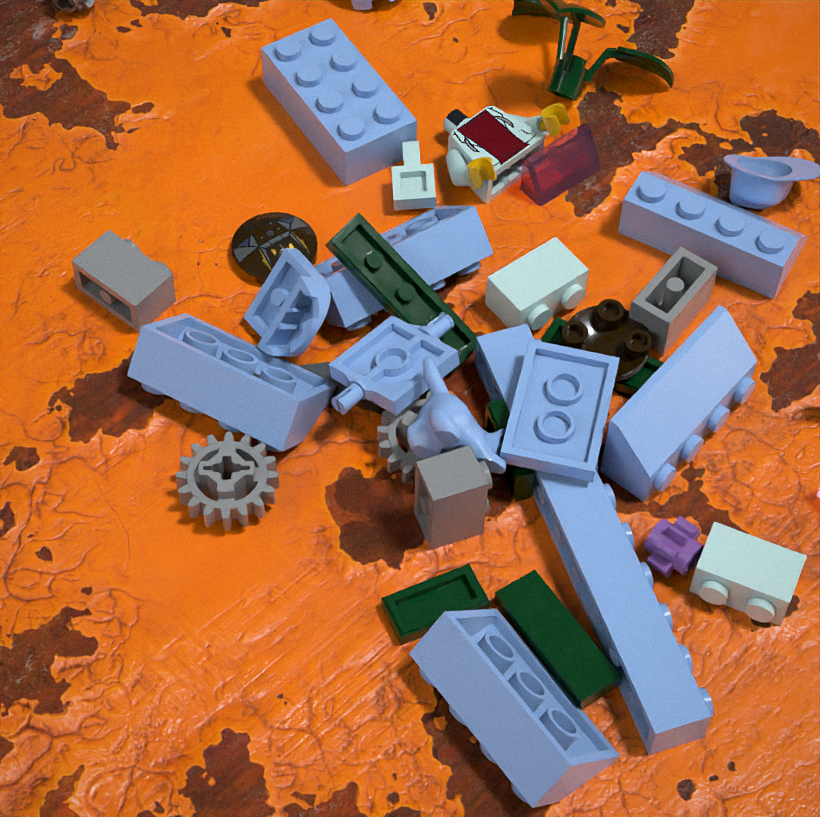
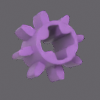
M682 516L677 518L674 525L665 518L660 520L644 543V548L652 553L647 559L650 563L649 565L667 578H669L674 569L682 575H686L696 564L704 548V545L696 540L700 535L699 528Z

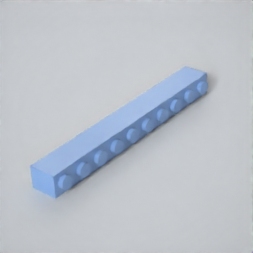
M527 323L476 337L474 364L490 400L494 401L503 398L509 413L511 412L529 339L541 341L540 339H534ZM598 462L593 482L534 470L532 494L604 655L622 676L621 685L618 687L648 755L704 738L711 718L714 715L712 700L704 687L699 688L694 679L690 653L685 645H678L672 632L673 620L671 613L664 602H658L653 592L654 583L651 571L645 562L640 563L634 551L635 542L631 528L626 522H620L615 511L616 500L612 488L607 483L603 484L597 473Z

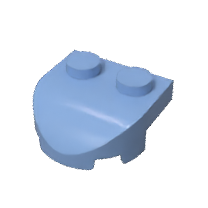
M285 248L244 315V319L261 337L257 347L271 356L289 357L302 355L327 315L331 299L328 282L297 248Z

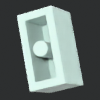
M554 237L488 276L485 305L507 328L527 323L530 330H538L551 317L564 309L576 307L584 299L589 269L557 237Z
M714 522L697 563L689 591L699 595L703 600L711 604H724L745 612L756 621L771 622L781 626L807 556Z

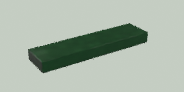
M359 212L325 244L328 250L391 315L408 324L426 326L442 312L445 313V316L448 314L454 322L453 329L439 338L441 342L458 350L460 364L448 374L453 373L475 350L476 337L478 336Z

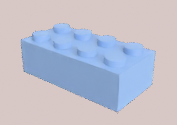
M332 18L261 47L263 83L345 186L402 161V142L417 141V119Z

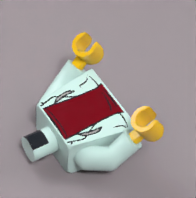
M561 103L552 104L546 107L541 112V115L530 118L505 113L495 106H487L472 118H469L459 109L451 111L443 122V128L450 133L446 164L451 182L455 186H470L477 196L487 204L542 164L545 135L549 134L555 137L561 132L560 125H568L571 122L565 106Z

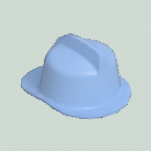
M736 154L726 155L723 158L724 162L732 168L730 201L734 205L767 209L778 205L786 198L795 181L820 177V165L801 158L778 156L749 157Z

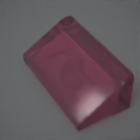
M587 123L580 125L523 160L520 190L538 206L547 204L600 170V159L590 126Z

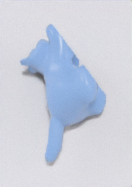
M425 357L423 359V376L431 392V397L421 407L416 421L407 428V440L412 452L416 456L426 459L471 445L478 462L485 461L490 472L504 473L506 471V461L500 457V451L506 429L502 428L493 433L483 430L470 413L467 405L456 395L449 393L433 359Z

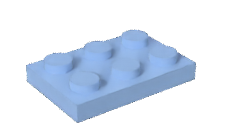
M529 339L500 451V457L506 461V464L593 482L620 358Z

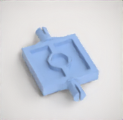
M442 312L426 326L408 324L393 315L328 364L331 378L347 387L331 399L333 407L337 412L341 411L343 415L361 400H368L392 414L398 415L429 389L423 376V359L425 357L433 359L442 378L460 364L458 350L441 342L439 339L446 332L453 329L454 322L448 314L445 316V313Z

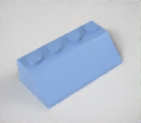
M641 171L623 199L618 233L671 256L681 246L718 267L716 275L773 300L808 238L805 234L655 171Z
M439 205L380 234L434 291L446 284L444 278L456 272L457 275L473 272L482 266L480 260L494 254L475 206ZM335 256L314 266L326 279L330 288V306L325 317L329 325L344 327L351 331L369 324L372 321L370 315L382 309L388 312Z
M719 305L609 420L600 472L643 502L656 489L662 492L668 487L677 472L676 467L684 459L690 462L701 449L704 442L703 437L710 430L714 433L719 431L729 417V409L735 402L743 404L755 388L756 381L752 377L757 359L726 308Z
M188 313L143 325L127 376L141 382L144 390L153 394L172 397L180 401L179 405L183 409L197 414L204 413L218 420V425L223 429L250 435L257 439V444L264 443L266 450L273 452H283L303 442L338 386L283 358L268 355L257 346ZM254 373L260 375V377H259V378L255 377V376H254Z
M498 609L444 611L409 652V655L420 667L419 672L422 678L428 684L437 688L449 703V710L453 717L469 728L480 742L482 753L501 768L511 781V788L514 793L532 808L561 801L615 763L620 757V754L583 710H580L557 679Z

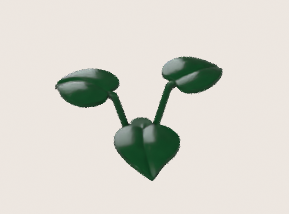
M514 0L512 16H542L557 19L560 22L556 62L546 88L548 92L567 100L576 101L583 82L591 83L594 74L609 58H615L621 62L652 72L664 79L672 88L674 75L671 68L664 61L648 53L618 46L617 49L606 48L587 70L585 68L587 61L573 55L581 22L599 28L605 27L606 20L594 11L577 4H567L563 0ZM568 23L573 24L569 37L566 53H564Z

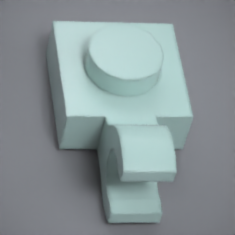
M419 141L402 142L404 166L391 167L394 211L436 208L433 164L420 163Z

